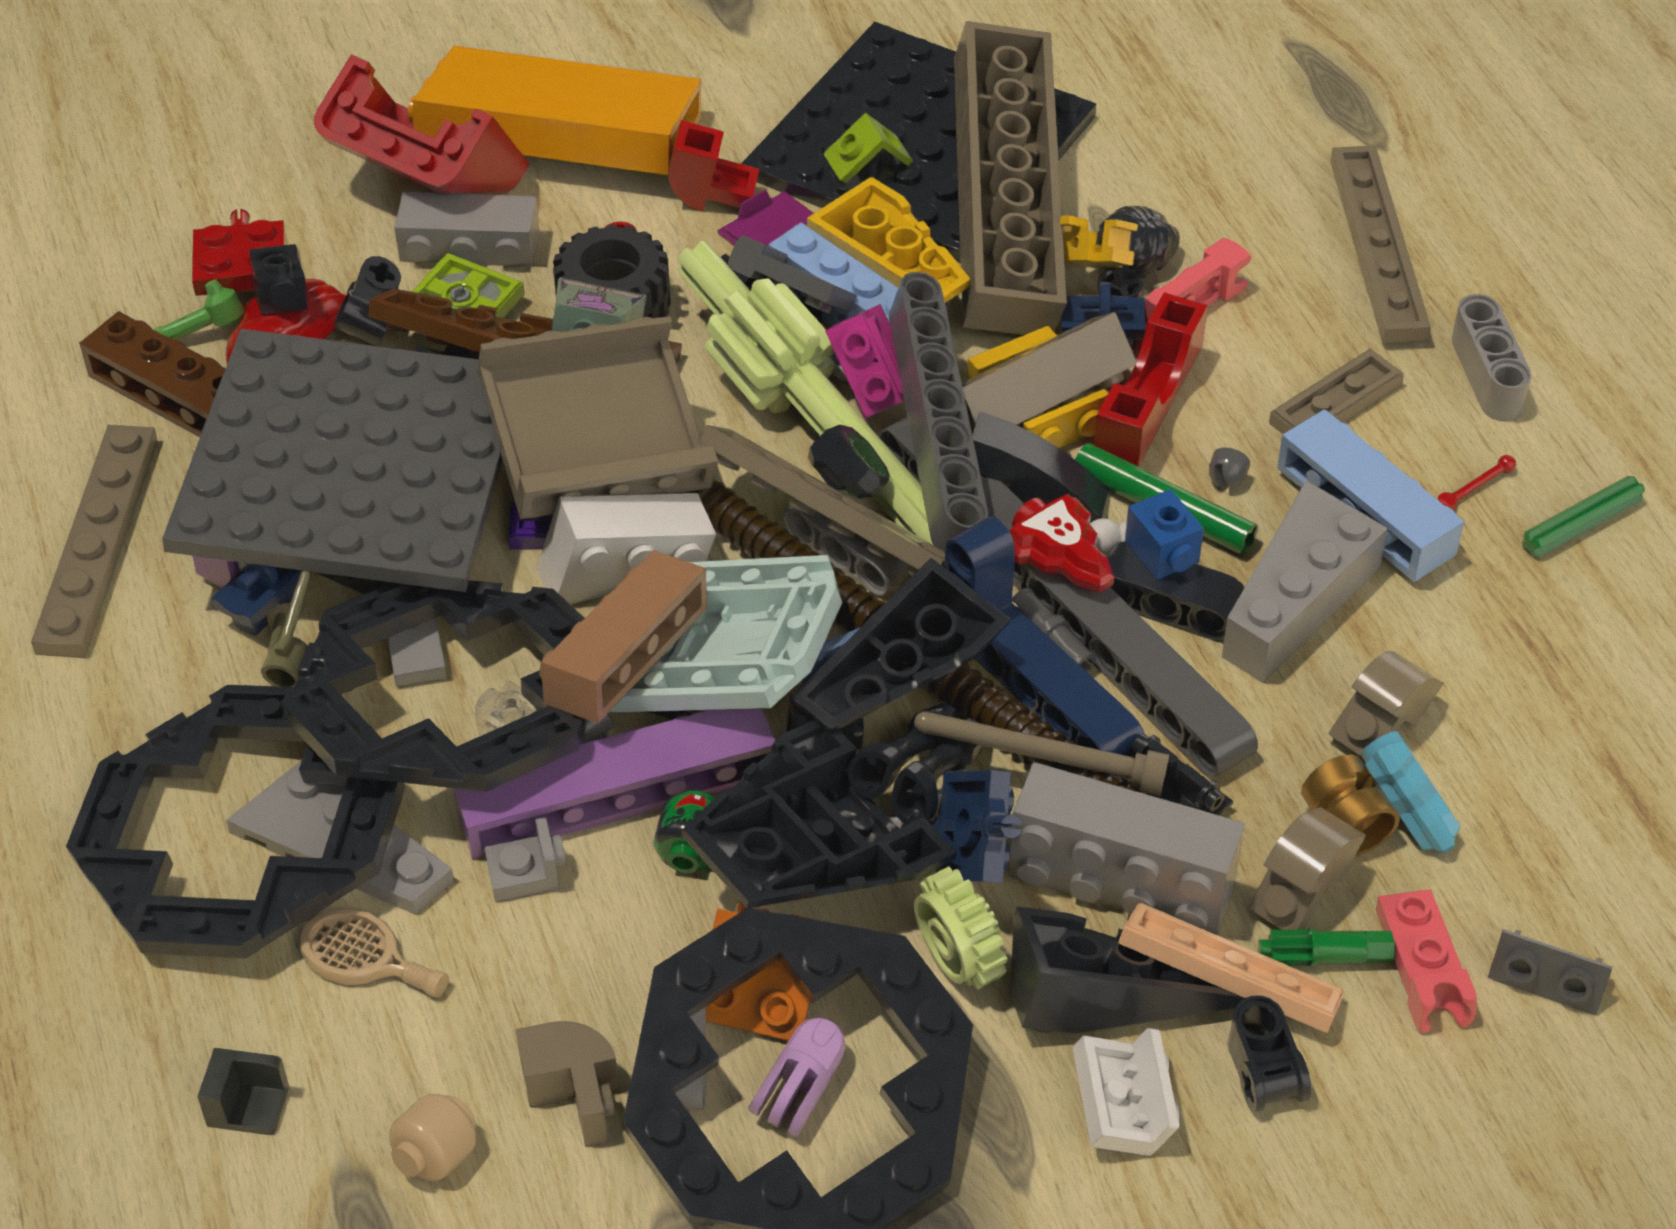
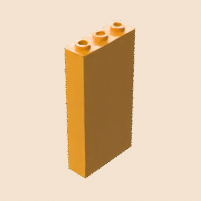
M453 45L444 59L438 61L432 75L424 80L423 86L417 95L411 97L408 106V120L414 124L415 130L434 138L445 119L453 122L455 125L466 123L472 119L470 115L476 108L492 115L522 155L668 175L681 120L697 124L701 118V79Z

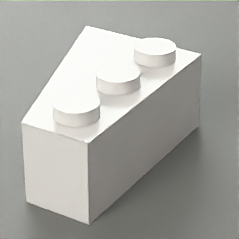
M698 493L559 497L537 565V571L544 588L554 589L570 605H575L610 594L626 578L628 572L633 567L638 566L653 550L687 562L706 561L716 533Z

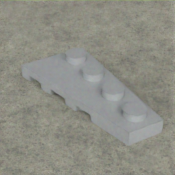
M300 761L226 820L229 833L244 840L250 836L266 843L267 850L280 856L287 857L291 854L295 857L322 858L345 786L340 784L304 783L299 772ZM394 825L380 873L356 889L412 914H417L454 882V876L451 867Z

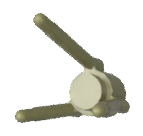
M310 571L301 572L287 617L282 612L278 613L275 617L267 657L261 668L263 678L273 686L294 687L299 677L298 667L308 645L301 639L293 637L307 592L311 576Z

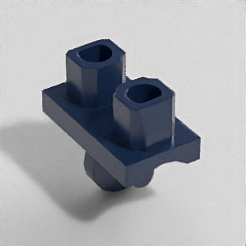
M1100 282L1099 295L1066 296L1067 304L1061 316V333L1094 317L1115 312L1132 351L1135 349L1137 341L1144 339L1146 331L1145 298L1111 296L1110 282Z
M238 562L240 571L212 597L213 606L220 612L232 617L236 627L251 635H258L268 625L267 614L277 604L282 605L292 601L295 588L303 570Z

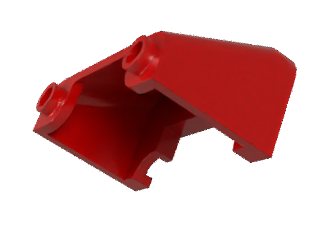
M352 54L315 113L314 126L321 137L329 144L430 190L443 194H506L517 186L530 165L492 115L476 108L470 115L472 119L466 123L455 125L453 122L445 119L434 138L415 130L414 124L408 120V108L395 103L373 76L375 69L368 61Z

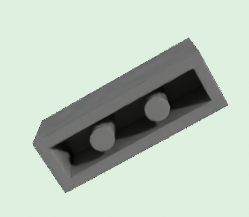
M403 192L394 227L399 260L405 262L438 263L447 253H450L475 264L533 266L540 232L536 196Z

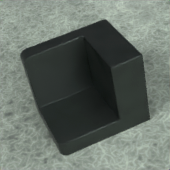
M214 1048L197 1096L207 1127L263 1135L274 1134L289 1090V1083L282 1059L275 1055Z

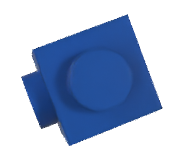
M1172 489L1128 506L1125 542L1154 578L1158 580L1175 572H1183L1194 564L1199 563L1204 528Z

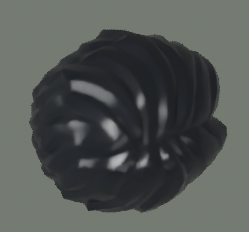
M1124 206L1115 210L1114 213L1105 219L1138 224L1137 231H1131L1129 251L1134 252L1133 266L1122 267L1135 271L1142 279L1156 268L1161 270L1178 250L1180 242L1179 231L1167 222L1163 214L1146 206ZM1105 220L1099 225L1096 244L1101 246Z

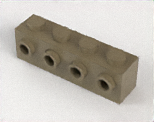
M1113 312L1094 317L961 383L972 434L979 412L1015 425L1021 424L1023 428L1024 422L1046 414V410L1059 404V407L1086 397L1084 391L1095 385L1098 390L1111 387L1114 383L1117 384L1123 381L1122 372L1136 365L1137 361L1116 313Z

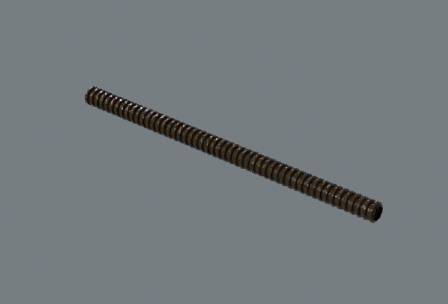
M715 477L711 488L676 493H698L714 530L718 534L723 535L727 541L734 543L739 550L745 551L750 558L821 555L817 551H812L806 543H801L800 539L795 535H790L786 528L780 527L775 520L769 519L763 511H758L756 506L752 503H747L744 497L737 495L733 489L726 487L721 480H717ZM831 562L842 600L835 622L843 624L845 629L850 632L861 628L886 602L879 600L874 593L868 592L862 584H856V581L851 576L845 575L843 570L834 567ZM969 663L924 685L925 689L935 693L939 700L947 701L948 704L959 710L960 715L965 719L972 718L980 724L1077 745L1073 740H1067L1065 734L1061 731L1054 732V727L1049 722H1042L1038 714L1030 713L1029 708L1024 704H1018L1015 697L1011 695L1006 696L1004 689L998 686L994 687L992 680L983 678L981 672L977 669H971ZM1019 754L1020 760L1025 764L1031 763V767L1033 762L1139 792V789L1135 786L1128 787L1129 783L1123 777L1116 778V775Z

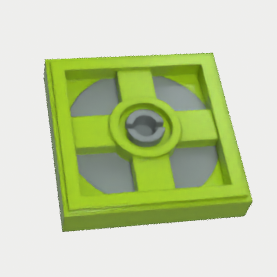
M447 253L411 291L447 298L452 301L453 309L477 308L479 305L497 308L496 317L504 318L525 295L524 282Z

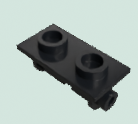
M1143 733L1134 740L1131 750L1136 754L1147 755L1148 750L1169 754L1161 796L1147 795L1216 815L1222 814L1233 804V800L1220 791V784L1215 780L1209 781L1187 763L1184 764L1174 753L1161 744L1160 738L1156 735L1148 737Z

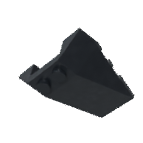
M815 720L782 734L773 743L769 754L758 764L755 762L751 763L743 771L742 779L729 792L723 790L682 831V837L747 909L912 881L955 860L957 851L924 817L899 828L872 799L860 796L853 789L848 778V765L856 755L857 748L840 730L829 733Z

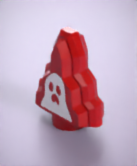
M1067 494L1048 504L1040 498H1033L1019 508L1013 518L1012 528L1009 531L1015 545L1014 561L1017 564L1030 563L1043 573L1063 574L1073 584L1094 592L1101 593L1114 585V575L1108 558L1096 547L1098 533L1089 524L1091 513L1077 498Z

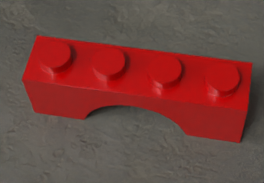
M1163 292L1147 322L1137 364L1134 366L1129 379L1124 386L1116 383L1112 385L1097 413L1095 446L1138 467L1140 466L1203 347L1208 305Z

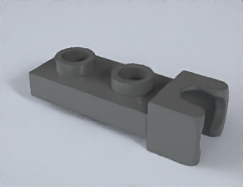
M741 235L737 240L728 261V266L731 270L754 280L768 278L774 285L783 283L794 295L797 290L806 293L805 304L830 314L833 306L848 312L851 311L857 298L856 294L785 263L788 256L786 253L744 235Z

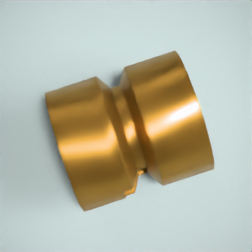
M1340 755L1318 766L1302 785L1301 795L1311 810L1321 807L1366 835L1355 856L1370 852L1383 844L1399 825L1400 816L1385 793L1381 789L1376 788L1374 778L1360 758L1355 755Z

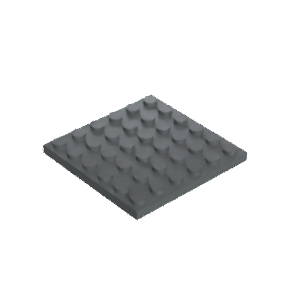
M240 329L162 538L164 552L466 592L503 460L477 373L479 360Z

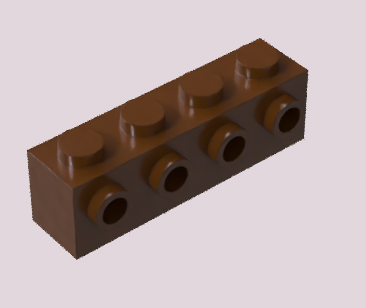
M120 311L116 312L79 343L88 377L200 438L226 369L215 359L204 357L194 352L178 339H170L153 330L146 322L135 320Z

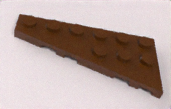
M395 288L370 299L368 317L385 322L387 328L400 332L414 331L426 335V339L434 344H454L467 348V352L475 357H479L481 344L491 343L499 338L518 339L538 336L541 333L552 331V318L521 313L520 321L496 317L497 308L479 305L477 308L453 309L452 301L447 298ZM669 341L675 362L680 361L682 343Z

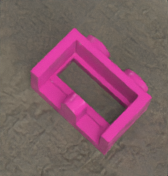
M881 304L835 324L825 331L865 418L904 400L890 323Z

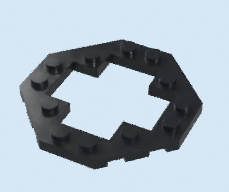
M469 580L466 592L391 583L324 611L318 624L319 634L314 643H309L298 667L299 677L294 688H288L282 701L284 719L337 776L487 792L578 751L588 720L544 704L542 680L539 676V671L520 678L522 696L538 711L459 746H456L430 718L381 738L341 695L377 680L376 663L361 648L371 646L385 638L442 616L466 641L512 623L546 655L548 651L554 650L571 633L576 623L583 621L585 618L552 588L532 586L529 592L514 593L504 592L503 583Z
M226 685L209 695L211 703L188 717L183 712L179 713L146 733L148 741L125 755H122L118 750L98 763L66 848L73 861L141 953L246 959L380 873L404 794V783L337 776L307 744L299 767L303 782L345 785L322 858L270 856L255 900L162 896L173 867V862L168 852L128 849L154 777L204 779L219 738L304 741L284 719L282 701L288 688L294 687Z
M746 908L654 967L623 1117V1129L686 1219L691 1223L714 1226V1223L744 1229H888L949 1186L973 1024L906 936ZM778 960L812 1004L858 974L922 1058L881 1086L879 1093L910 1137L822 1197L787 1150L738 1182L675 1094L719 1065L720 1057L691 1019V1016Z

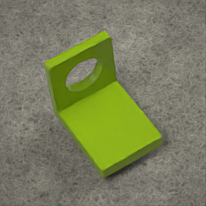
M867 113L862 115L824 152V156L837 177L845 184L883 148L907 166L913 162L898 137Z

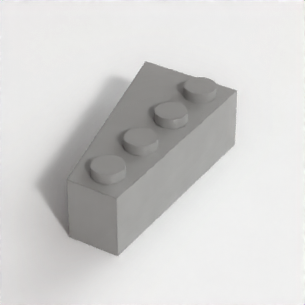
M1306 480L1227 618L1222 658L1263 683L1380 569L1388 528Z

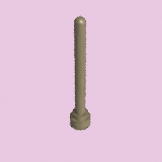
M921 712L914 720L916 729L922 733L1131 779L1130 784L1140 786L1139 792L1161 796L1169 754L1148 750L1147 755L1137 753L1136 758L930 712Z

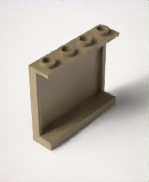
M670 316L654 319L642 317L632 322L613 325L594 324L585 329L565 332L547 331L538 336L518 339L499 338L491 343L481 344L477 373L520 519L554 514L559 497L676 494L711 488L718 459L713 445L703 446L698 443L700 435L668 340L672 325Z

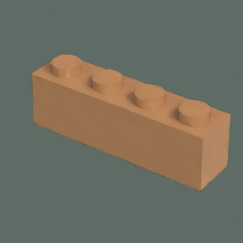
M653 550L638 566L633 567L628 572L626 578L610 594H606L601 599L599 605L583 621L575 624L571 633L554 650L546 653L539 669V676L543 686L544 704L599 723L707 610L706 568Z

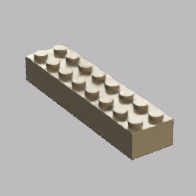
M966 21L954 56L961 268L971 279V286L962 291L963 328L1026 335L1049 326L1055 333L1067 301L1062 225H1060L1062 214L1051 33Z

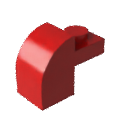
M681 120L668 170V180L673 192L685 204L702 212L706 199L740 208L742 202L754 196L759 169L718 158L724 131Z

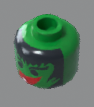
M691 790L683 792L680 795L671 797L662 807L653 845L657 854L672 869L678 872L692 873L696 870L710 868L682 837L683 828L715 799L705 792Z

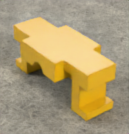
M1070 215L1061 216L1060 225H1062L1064 266L1090 268L1133 266L1134 252L1129 251L1131 231H1137L1138 224L1121 220H1105L1101 246L1096 244L1097 232L1088 231V219Z

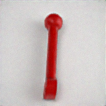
M1508 454L1501 456L1497 461V465L1454 493H1441L1437 500L1454 511L1457 501L1502 472H1513L1517 465L1515 458Z

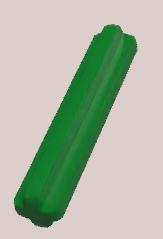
M1626 476L1525 531L1522 541L1524 549L1529 550L1533 557H1540L1641 502L1643 499L1642 493L1645 491L1644 485L1638 483L1634 476Z

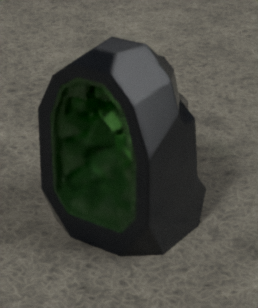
M840 424L829 428L810 446L808 459L811 465L817 470L824 481L836 490L847 491L850 495L862 499L878 495L889 481L890 474L885 463L869 441L852 427Z

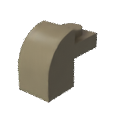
M1386 651L1375 658L1355 680L1351 688L1356 690V692L1328 734L1361 756V752L1370 743L1387 733L1398 731L1404 721L1416 726L1444 683L1398 653Z
M1321 807L1303 813L1287 828L1264 863L1268 870L1249 909L1281 930H1304L1325 888L1343 880L1366 835Z
M555 1021L515 1029L529 1106L535 1107L575 1098L585 1147L608 1142L605 1119L615 1117L611 1091L620 1089L616 1056L606 1038L587 1025L571 1021Z

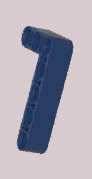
M989 516L948 540L945 546V568L1010 618V624L975 660L1021 704L1026 705L1031 713L1038 714L1042 722H1049L1054 727V732L1061 731L1065 734L1067 740H1073L1079 746L1130 757L1135 754L1131 750V746L1134 740L1144 733L1142 726L1135 716L1012 603L1015 545L1009 530L1002 521L994 516Z

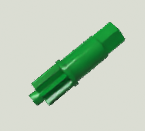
M1314 928L1306 930H1270L1268 940L1258 941V953L1269 956V958L1288 966L1316 967L1317 964L1391 963L1394 960L1395 951L1392 931H1316Z

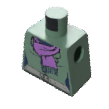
M560 277L558 280L552 331L565 332L585 329L594 324L613 325L632 322L644 317L647 295Z

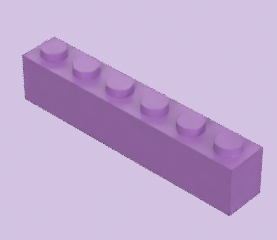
M762 708L716 709L690 716H679L671 721L641 729H630L615 736L581 743L578 751L487 792L453 788L456 810L471 858L474 860L486 856L484 847L537 837L535 819L546 817L550 836L558 834L562 836L661 809L664 803L671 797L686 791H701L712 795L723 790H730L742 779L743 771L751 763L755 762L758 764L771 752L775 739Z

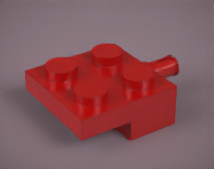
M235 209L230 215L231 226L216 224L203 229H193L192 284L195 296L208 295L205 285L212 280H217L222 287L234 289L235 292L253 290L249 249L288 245L284 220H256L249 223V213L244 209H240L239 219L238 211Z

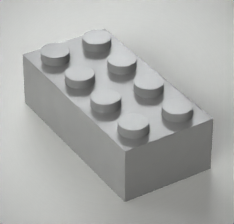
M1033 762L1013 810V814L1021 819L1023 825H1012V828L1022 829V832L1018 837L1011 838L1010 877L1020 879L1031 886H1044L1071 894L1081 901L1097 902L1118 908L1132 915L1138 903H1143L1218 935L1235 886L1245 823Z

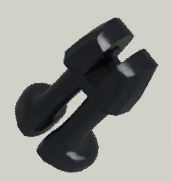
M948 703L926 708L916 713L909 724L910 732L908 735L889 744L881 743L866 747L854 756L848 765L849 782L853 789L864 798H877L894 783L891 798L892 808L898 819L906 825L922 817L929 821L935 815L938 807L936 780L948 770L958 771L970 765L983 748L981 745L922 733L916 729L914 720L921 712H930L958 719L960 711ZM968 718V719L966 720V721H971V722L979 723V722L973 720L972 718ZM917 754H920L922 757H924L919 761H914L910 763L902 771H900V769L905 765V763H907Z

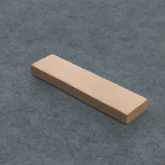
M1143 903L1137 904L1124 926L1118 942L1123 946L1244 998L1257 995L1271 998L1280 1005L1284 1015L1325 1033H1328L1345 993L1342 988Z

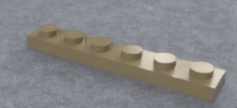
M1376 145L1332 148L1330 162L1382 343L1427 341L1431 325Z
M107 425L31 640L35 655L85 658L158 442L155 427Z
M706 425L698 443L704 446L713 445L719 464L736 471L742 467L752 473L750 478L752 483L767 491L776 493L778 489L791 496L788 503L798 510L811 515H815L816 511L830 518L827 526L834 531L854 538L855 534L869 541L866 548L872 553L894 561L895 557L909 564L906 571L912 576L931 557L945 567V552L735 431Z

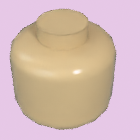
M429 1093L418 1099L393 1122L389 1131L390 1146L392 1148L391 1156L396 1167L409 1177H418L426 1181H438L446 1177L472 1153L475 1147L476 1122L471 1110L465 1103L454 1096Z

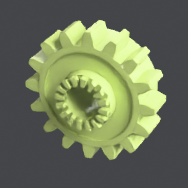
M950 866L925 878V881L920 883L923 893L915 899L914 911L922 937L942 971L955 983L961 984L966 982L968 986L973 984L976 989H980L1006 974L1007 970L1004 964L1008 960L1000 949L1004 942L1000 937L997 919L992 917L995 915L993 911L987 912L990 905L988 903L985 904V899L980 894H974L972 882L969 879L964 881L958 869L952 871Z

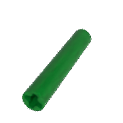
M1086 443L1076 456L1075 460L1088 469L1108 490L1134 503L1172 489L1204 528V537L1238 554H1246L1256 538L1258 524L1095 445Z

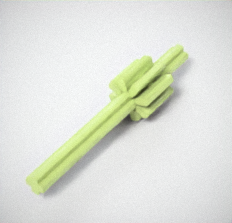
M700 241L694 249L686 247L677 258L681 264L677 271L715 314L710 317L705 328L712 336L705 344L708 354L757 410L768 408L773 414L784 413L789 409L790 403H792L820 436L827 429L840 424L854 428L869 441L887 466L890 474L889 481L878 495L873 496L874 499L897 525L932 544L920 483L827 379L832 374L836 364L830 358L835 351L825 332L826 329L785 284L774 285L768 278L760 279L753 282L750 291L709 243Z

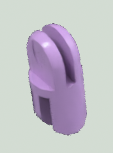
M822 1017L807 1019L799 1025L748 1106L749 1112L756 1116L761 1113L782 1078L786 1084L779 1094L767 1122L779 1127L800 1091L807 1093L788 1129V1134L796 1138L842 1060L846 1043L841 1028L832 1020Z

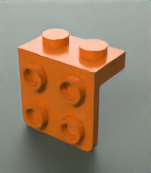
M737 902L735 912L717 908L713 929L742 912L746 907L742 903ZM754 907V908H753V909H759V910H764V911H769V910H770V909H766V908H762V907ZM778 960L706 1007V1021L789 1041L795 1029L807 1020L811 1002Z

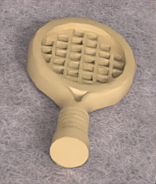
M333 908L313 916L304 924L299 935L303 959L312 971L326 980L344 985L367 984L381 978L396 976L402 978L405 983L424 990L426 994L434 998L441 997L447 988L448 974L439 970L433 971L415 962L409 963L402 959L398 952L396 937L385 921L370 912L355 908ZM339 923L343 925L340 929L336 927ZM348 927L352 929L350 933L345 931ZM327 928L328 930L325 933L322 932L323 929ZM332 931L337 933L334 937L330 935ZM357 931L361 932L359 937L354 935ZM317 935L322 937L319 941L315 940ZM341 935L346 937L344 941L339 939ZM366 935L370 936L368 941L363 939ZM326 939L331 941L328 945L324 943ZM351 939L355 941L353 945L348 943ZM377 939L379 940V943L374 944L373 941ZM335 943L340 945L337 949L333 947ZM360 943L364 944L362 949L357 947ZM320 947L325 949L322 953L318 952ZM345 947L349 949L347 953L342 951ZM369 947L373 948L371 953L367 951ZM329 951L334 953L331 957L327 956ZM354 951L358 953L356 957L351 955ZM378 951L383 953L381 956L376 955ZM363 955L367 956L365 961L361 959ZM338 956L343 957L341 961L337 960L336 958ZM348 959L352 961L350 965L345 963ZM372 959L376 960L373 964L370 963ZM357 963L361 965L359 969L355 968Z

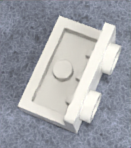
M1147 1028L1133 1044L1083 1035L1072 1049L1091 1147L1152 1156L1179 1128V1108L1173 1096L1168 1072L1169 1061L1164 1052L1160 1031Z

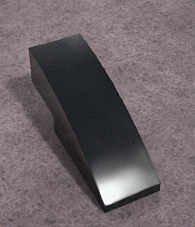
M979 412L972 437L980 475L1009 483L1008 489L1024 504L1033 498H1040L1048 504L1057 498L1069 494L1071 497L1077 498L1091 513L1089 523L1102 518L1108 489L1088 469L1065 451L1042 437L1011 422Z

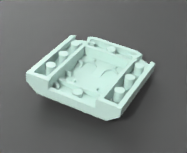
M828 555L690 562L706 568L707 610L609 712L771 708L812 671L842 604L836 577Z

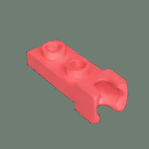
M1227 238L1220 239L1204 250L1202 261L1193 267H1187L1178 277L1162 288L1154 289L1145 298L1146 326L1163 292L1206 305L1211 304L1218 298L1225 302L1247 287L1248 281L1243 277H1237V274L1251 261L1252 256L1238 243Z
M1432 890L1378 896L1376 912L1383 931H1392L1395 941L1394 961L1408 995L1407 1005L1416 1029L1421 1033H1428L1431 1029L1429 1014L1436 1009L1449 1011L1460 1027H1469L1475 1018L1477 995L1467 969H1462Z

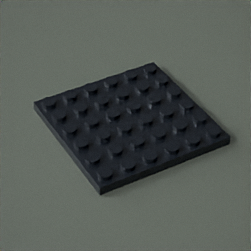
M874 21L741 164L759 169L757 183L779 192L785 191L794 198L820 208L825 207L868 178L873 177L904 196L911 205V213L917 221H924L930 228V237L938 246L945 247L952 257L961 264L954 71L956 51ZM1054 88L1059 161L1096 117L1097 103ZM867 113L898 137L913 162L907 166L883 148L845 184L837 177L824 156V152L862 115Z

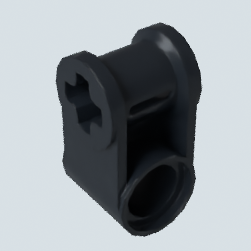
M371 256L364 261L357 280L352 282L346 291L345 299L334 322L335 329L373 346L380 344L388 328L385 326V322L368 317L370 299L393 288H399L401 274L393 262L380 256Z
M1261 995L1242 999L1235 1008L1227 1044L1249 1109L1252 1112L1262 1111L1267 1103L1293 1097L1300 1102L1309 1100L1312 1091L1309 1071L1303 1055L1297 1049L1282 1008L1271 998ZM1246 1029H1258L1264 1032L1265 1035H1255Z

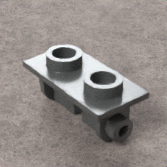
M1503 929L1488 978L1597 1015L1613 967L1602 963L1603 959L1597 957L1595 961L1522 936L1519 930H1515V933Z

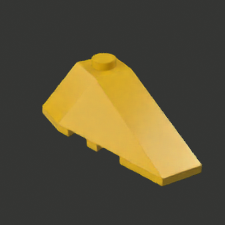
M873 177L868 178L807 218V226L897 287H899L904 275L910 272L927 273L939 282L944 302L946 303L971 286L970 277L945 247L938 246L930 237V228L924 221L918 222L913 216L911 205L904 196Z

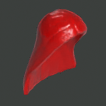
M305 278L308 310L261 315L254 296L245 306V313L241 316L239 325L228 338L225 351L226 363L228 364L240 329L325 340L335 330L334 322L346 295L342 294L332 285H328L325 281Z

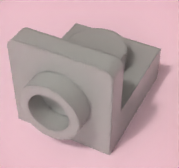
M546 817L535 819L537 837L484 847L495 902L559 889L557 868L566 866L565 854L560 834L550 836Z

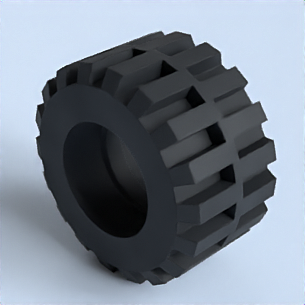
M607 225V228L600 229L597 226L588 228L587 233L578 232L571 236V242H564L559 247V254H555L553 260L555 294H557L560 277L647 295L644 317L653 319L667 317L669 313L668 307L671 306L667 252L663 251V245L660 241L652 240V235L646 231L636 232L635 227L617 228V225Z

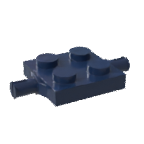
M997 770L944 772L942 798L938 815H934L928 822L957 851L955 860L937 868L936 872L950 866L952 871L955 869L960 871L964 881L969 879L971 882L1003 883V872L1008 866L1010 849L1006 837H1018L1022 829L1012 828V825H1023L1017 815L1010 814L1014 804V792L1010 786L1011 772Z

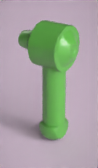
M212 280L205 285L208 296L203 308L165 326H158L153 330L170 339H180L211 324H214L216 327L231 325L245 313V309L234 289L224 288L217 280Z

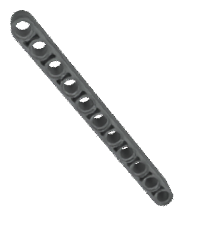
M908 417L880 431L879 437L920 483ZM980 475L988 517L994 516L998 518L1010 531L1013 518L1024 503L1001 481ZM1014 561L1013 585L1019 591L1030 588L1035 593V596L1054 615H1062L1070 624L1069 630L1089 651L1096 655V661L1092 664L1205 776L1214 778L1257 752L1258 740L1249 722L1110 587L1101 593L1094 592L1073 584L1063 574L1043 573L1030 563L1017 564Z

